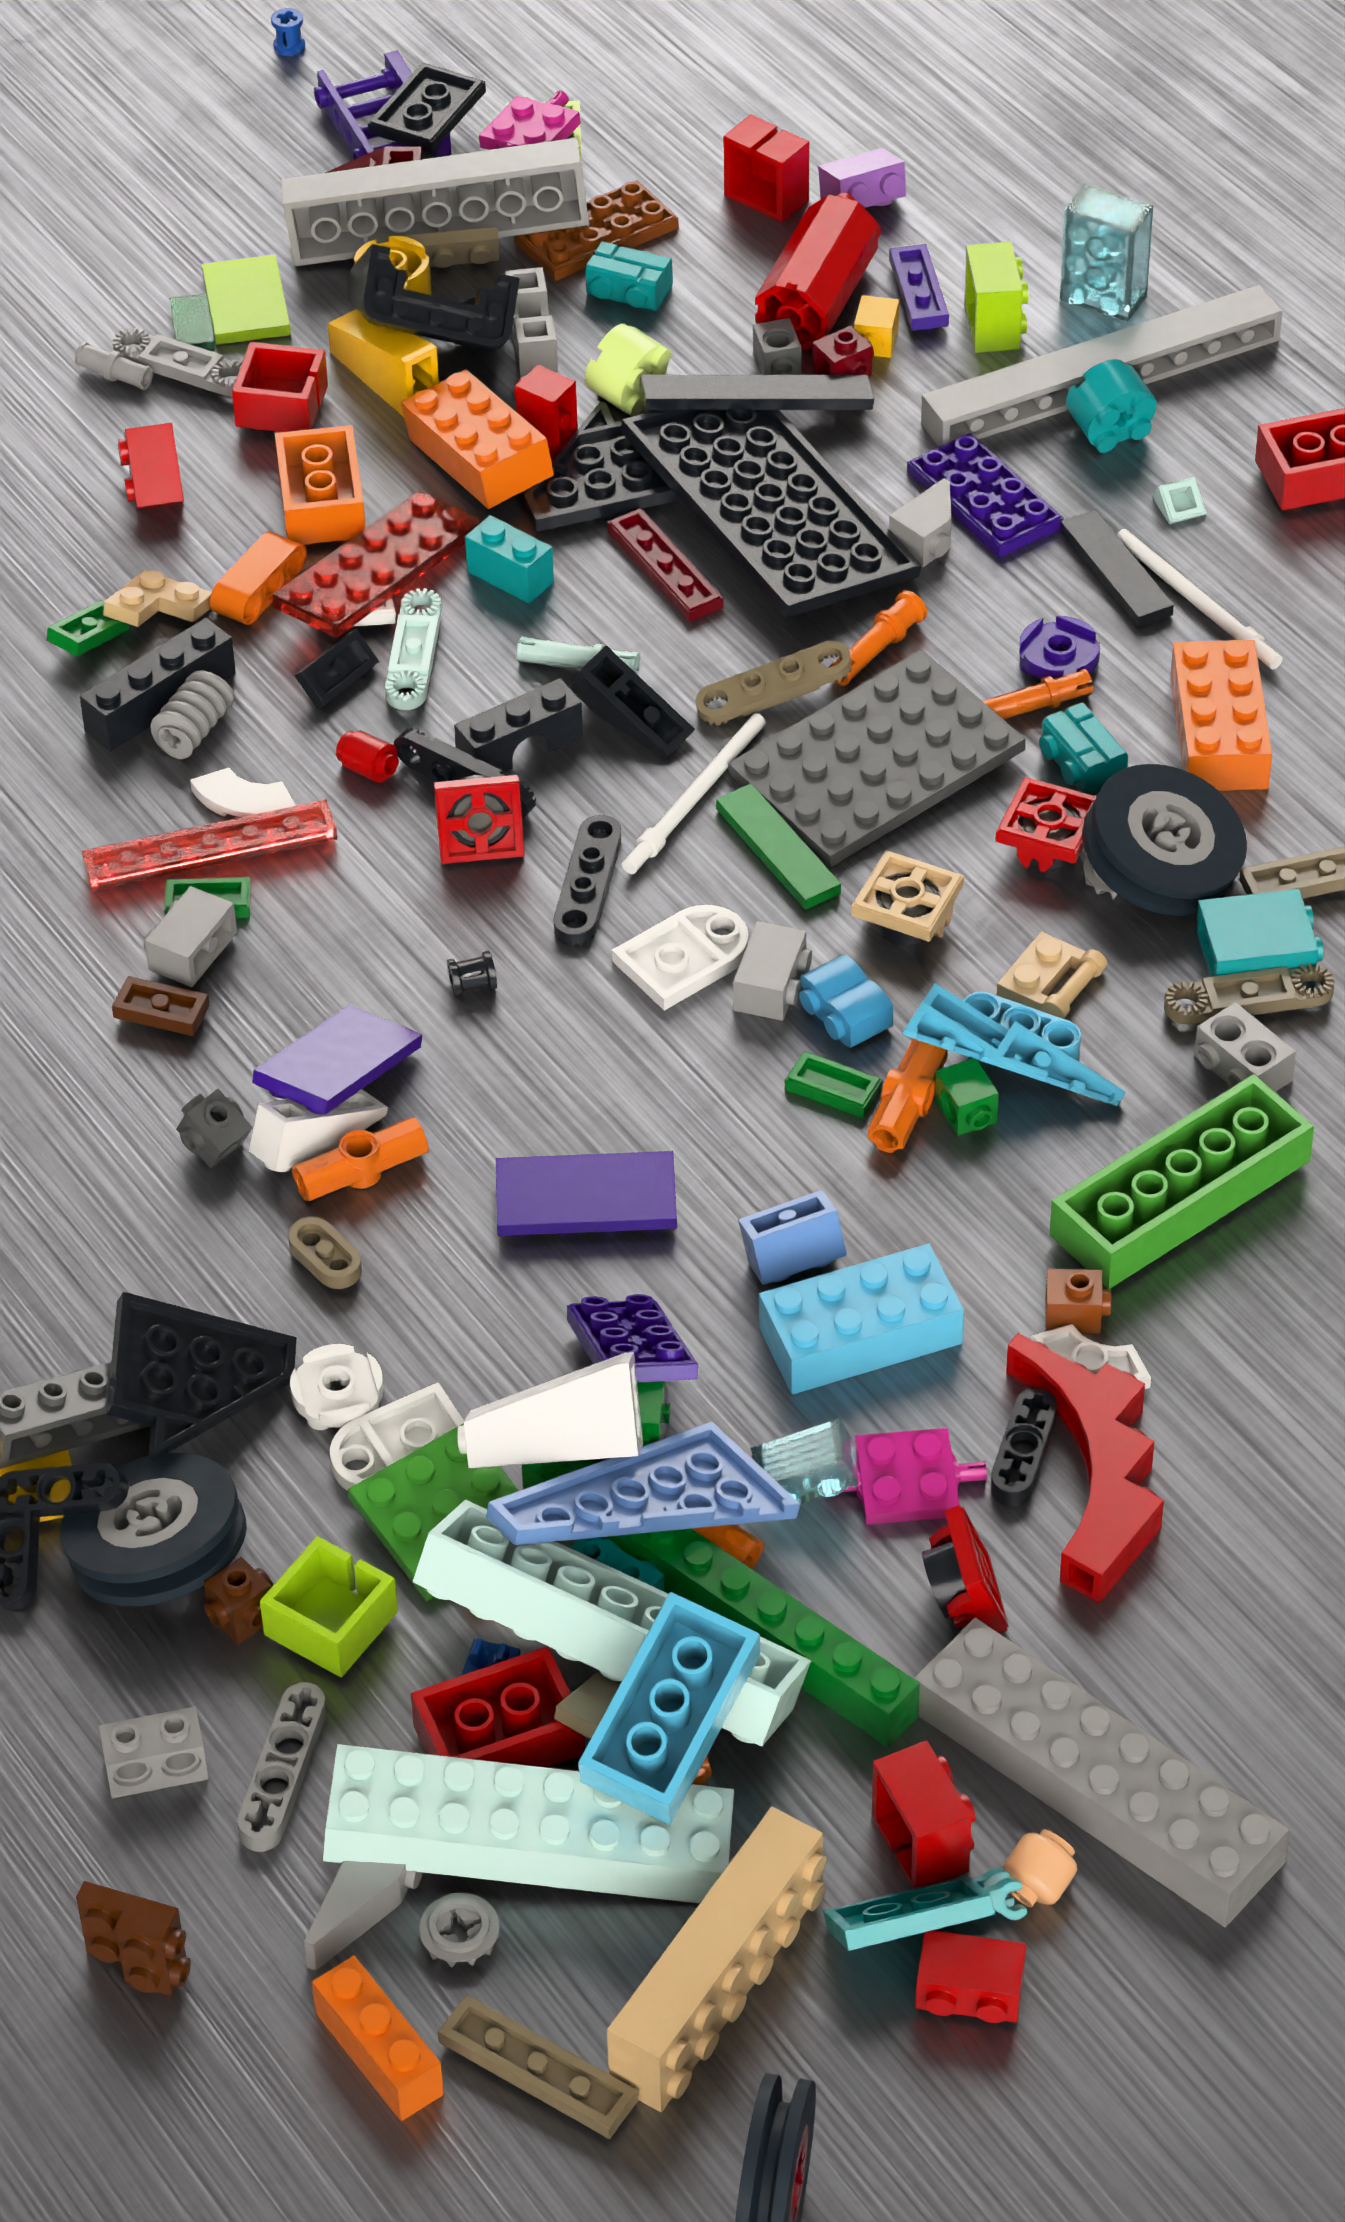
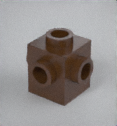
M240 1557L204 1582L206 1597L205 1613L214 1626L222 1629L239 1645L263 1628L260 1600L271 1589L273 1583L264 1570L261 1568L254 1569L247 1561Z

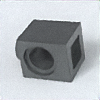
M790 318L753 324V356L761 375H801V345Z

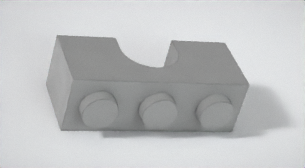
M543 267L505 271V275L520 278L512 327V337L520 378L526 376L537 365L558 373L557 339L552 315H549L547 287Z

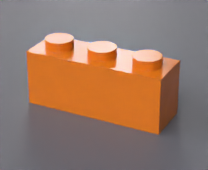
M355 1955L312 1981L316 2015L401 2122L444 2095L441 2062Z

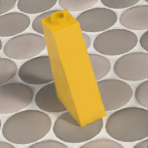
M357 309L328 323L330 353L403 417L402 401L414 396L421 390L428 389L439 383L437 347L431 342L414 334L375 326L369 323Z

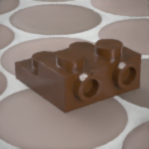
M84 1881L76 1896L86 1951L104 1962H121L125 1982L141 1992L153 1993L156 1991L172 1996L176 1987H183L189 1975L191 1960L186 1957L184 1946L186 1931L181 1928L178 1908Z

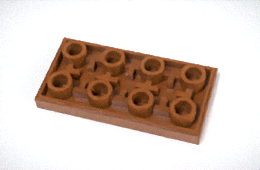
M636 180L627 182L622 187L603 195H596L587 201L589 225L514 236V243L539 267H543V271L555 282L585 269L602 241L619 247L634 248L679 228L678 217Z

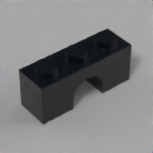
M561 678L454 724L456 748L502 770V773L513 769L512 757L517 746L531 736H534L548 753L583 738L582 702Z

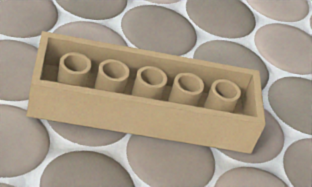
M771 1806L608 2027L609 2074L637 2089L639 2101L662 2113L673 2097L679 2099L684 2094L692 2077L691 2071L700 2059L706 2061L712 2055L719 2041L721 2029L727 2021L733 2023L740 2016L746 2003V1995L755 1983L761 1985L766 1980L773 1966V1957L781 1946L787 1948L791 1945L798 1933L800 1920L806 1911H814L819 1906L826 1892V1884L823 1883V1870L827 1857L823 1855L822 1832Z

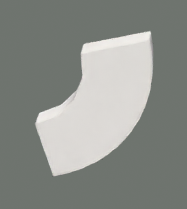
M230 768L190 780L191 790L198 800L221 816L225 817L227 814L247 818V823L273 824L298 819L297 807L283 782L271 784L251 783L237 777Z
M1073 1324L1030 1336L1031 1340L1041 1342L1060 1356L1072 1362L1082 1364L1094 1374H1097L1103 1365L1107 1363L1120 1371L1131 1373L1139 1381L1145 1383V1389L1150 1388L1151 1377L1133 1344L1123 1346L1103 1345L1084 1337Z

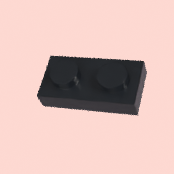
M354 629L294 676L318 709L330 702L379 663V660L358 630Z

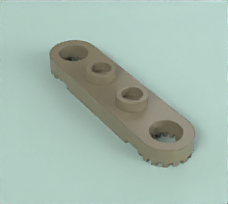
M827 641L703 687L696 696L695 703L698 715L702 718L703 722H709V725L716 723L718 726L722 722L724 724L728 723V720H732L735 717L741 715L745 717L820 689L819 686L830 682L835 683L836 680L840 682L843 677L846 678L848 676V672H851L852 661L850 651L840 642ZM829 655L830 658L833 655L835 658L839 656L841 660L839 664L833 667L821 665V662L824 661L823 658L827 659ZM715 697L716 700L720 697L721 700L725 699L727 702L720 709L707 708V704L710 703L709 700L714 701L713 698Z
M1308 963L1307 967L1301 965L1300 968L1287 969L1286 966L1206 977L1198 982L1190 981V983H1186V981H1181V984L1176 982L1173 987L1169 986L1168 991L1166 990L1164 1011L1174 1022L1194 1024L1205 1022L1234 1002L1238 1003L1251 1015L1321 1006L1329 1002L1333 996L1334 976H1332L1331 970L1327 971L1325 966L1320 968L1319 964L1312 966V963ZM1314 981L1323 987H1319L1318 991L1316 988H1314V991H1311V988L1306 990V986H1303V983ZM1190 999L1196 1003V1006L1192 1005V1008L1187 1006V1009H1184L1185 1006L1182 1005L1180 1008V1004H1176V1001Z

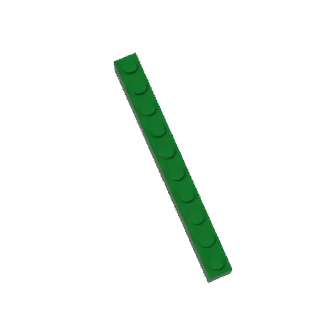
M591 1460L521 1464L523 1489L595 1463ZM692 1528L599 1537L613 1541L622 1551L639 1561L644 1560L653 1564L659 1572L664 1574V1592L677 1594L759 1633L760 1637L810 1659L811 1663L801 1689L887 1748L919 1717L920 1683Z

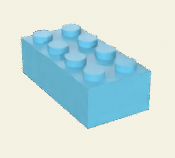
M929 1243L759 1293V1329L791 1395L963 1343L964 1308Z
M670 1592L578 1762L581 1782L671 1825L760 1656V1634Z

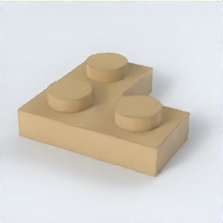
M144 570L104 601L103 616L139 627L158 611L195 622L210 610L211 592L201 589L191 582H180L165 577L160 572Z

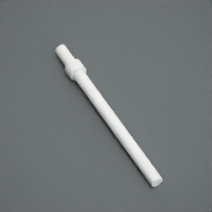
M1122 529L1117 533L1119 539L1133 556L1235 640H1255L1257 658L1273 670L1280 666L1282 656L1264 642L1263 635L1251 626L1245 627L1127 529Z
M755 713L747 720L653 828H647L636 840V847L622 862L624 871L629 874H635L649 857H655L666 845V837L728 768V763L736 759L765 726L766 721L760 714Z

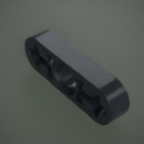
M1030 1388L1021 1392L1016 1398L991 1472V1494L1002 1505L1019 1506L1026 1503L1032 1496L1056 1424L1057 1401L1047 1390ZM1034 1408L1042 1409L1038 1412L1036 1424H1029V1413H1032ZM1027 1440L1034 1443L1037 1448L1031 1453L1022 1454L1016 1452L1011 1445L1016 1441ZM1012 1469L1019 1470V1481H1016L1014 1486L1005 1485L1010 1481Z

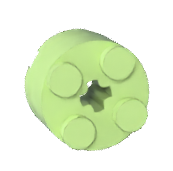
M623 323L610 330L597 346L598 349L602 350V353L597 362L590 359L586 369L585 384L595 394L633 417L638 415L644 407L639 387L640 375H666L671 350L631 325L629 327Z

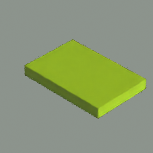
M276 254L202 264L216 345L291 335Z

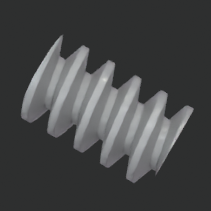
M201 670L190 674L178 688L177 692L171 696L169 702L161 708L160 713L152 719L150 725L151 734L156 744L171 757L177 759L188 758L192 754L193 749L200 745L201 739L209 734V730L226 713V709L232 706L234 701L233 690L220 676L211 672Z

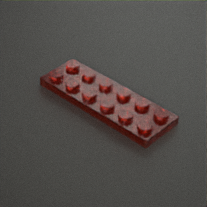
M419 490L273 594V608L337 638L466 544L465 536L482 522V519Z

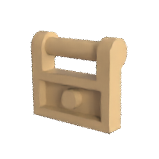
M1041 931L997 983L996 995L1064 1019L1070 1012V1004L1093 977H1098L1102 974L1108 963L1105 956L1097 950L1089 949L1084 951ZM1070 968L1076 970L1057 994L1048 996Z

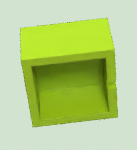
M1012 242L966 245L964 306L975 353L1020 350L1021 334L1027 333V317L1025 310L1022 311V304H1028L1027 281H1021L1023 278L1021 257H1015Z
M316 1536L260 1600L264 1635L342 1678L398 1613L395 1578L361 1559L356 1562L353 1569L352 1554Z

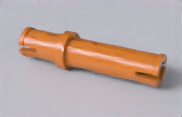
M1082 669L1079 672L1055 679L1048 676L1042 678L1039 684L982 701L1004 720L1047 706L1050 709L1060 707V702L1093 694V685L1087 686V683L1092 682L1089 672L1086 669Z

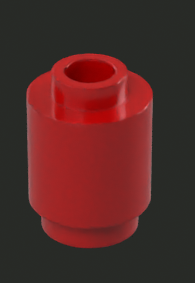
M364 731L346 732L340 738L336 747V757L341 761L344 768L376 783H381L390 778L397 770L399 759L396 747Z

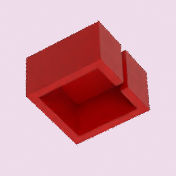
M752 114L748 115L723 136L725 196L782 223L809 201L808 140L784 129L778 132L776 125Z
M250 342L232 389L235 426L279 432L313 429L318 415V407H321L328 387L325 350Z
M926 1740L874 1760L872 1819L891 1851L912 1843V1847L896 1853L895 1856L911 1887L916 1888L968 1873L970 1851L974 1849L971 1823L975 1822L976 1817L968 1796L964 1793L959 1795L955 1789L952 1772L946 1759L942 1755L937 1757Z

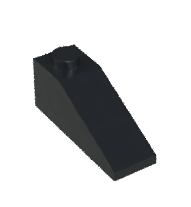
M608 646L603 647L578 672L570 687L572 692L600 718L665 758H668L695 731L693 726Z

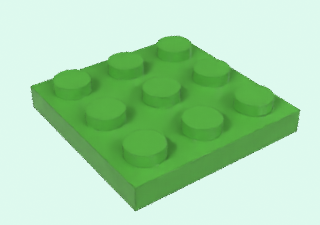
M458 1426L348 1489V1499L412 1583L429 1532L465 1499L487 1509L490 1501L519 1491L501 1466L468 1468L467 1454H460ZM413 1583L426 1602L434 1598V1596L428 1593L426 1588Z

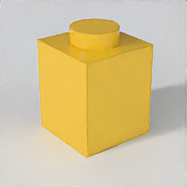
M861 296L854 329L871 342L874 356L892 357L899 329V299Z

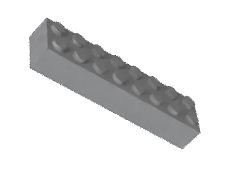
M577 138L281 179L283 207L294 266L352 259L355 257L358 249L368 241L377 239V244L386 242L385 237L497 227L498 237L501 238L589 225Z
M974 1618L914 1677L920 1683V1718L1226 1928L1285 1864L1290 1829L977 1618Z

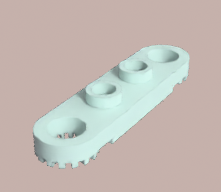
M417 588L416 592L411 590L401 600L400 614L398 615L388 675L385 682L386 700L390 706L399 710L415 709L421 706L427 697L442 616L441 598L438 593L434 594L433 590L428 592L427 588H424L423 591ZM419 605L429 606L430 609L426 608V612L424 609H422V612L420 613L419 609H417V611L415 612L414 607ZM402 688L414 689V691H411V695H409V692H406V696H404L403 692L399 695L398 690Z

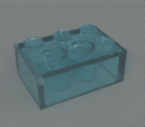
M1085 184L1082 186L1064 210L1060 300L1127 322L1131 319L1147 297L1153 218L1152 205Z

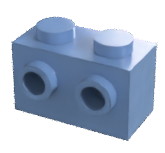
M823 1190L738 1219L748 1263L763 1285L784 1281L793 1274L813 1267L826 1266L833 1260L847 1255L837 1210Z

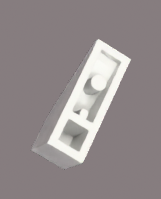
M362 1089L327 1114L312 1113L304 1105L290 1099L259 1103L249 1152L263 1161L268 1169L276 1172H287L294 1165L339 1147L340 1140L345 1134L354 1130H365L385 1117L388 1107Z

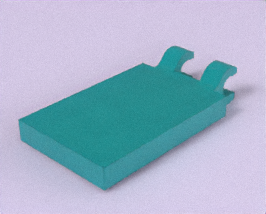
M993 1868L985 1874L973 1878L965 1875L823 1910L827 1930L848 1951L995 1915V1911L1011 1920L1021 1919L1028 1914L1027 1908L1022 1904L1014 1905V1897L1008 1894L1011 1891L1022 1889V1883L1016 1878H1010L1009 1872L1003 1870V1868Z

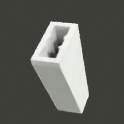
M634 1352L617 1355L471 1410L464 1420V1425L458 1426L457 1434L460 1454H467L468 1468L638 1456L643 1446Z

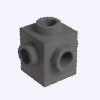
M216 1089L206 1098L200 1093L191 1099L182 1108L181 1111L184 1117L176 1128L180 1133L184 1146L192 1153H197L210 1168L241 1146L253 1129L250 1123L243 1117V1112L237 1102L230 1097H225L219 1089Z

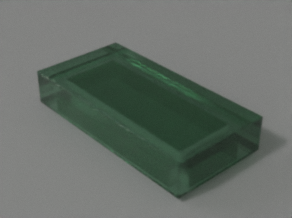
M207 294L170 298L175 340L216 352Z

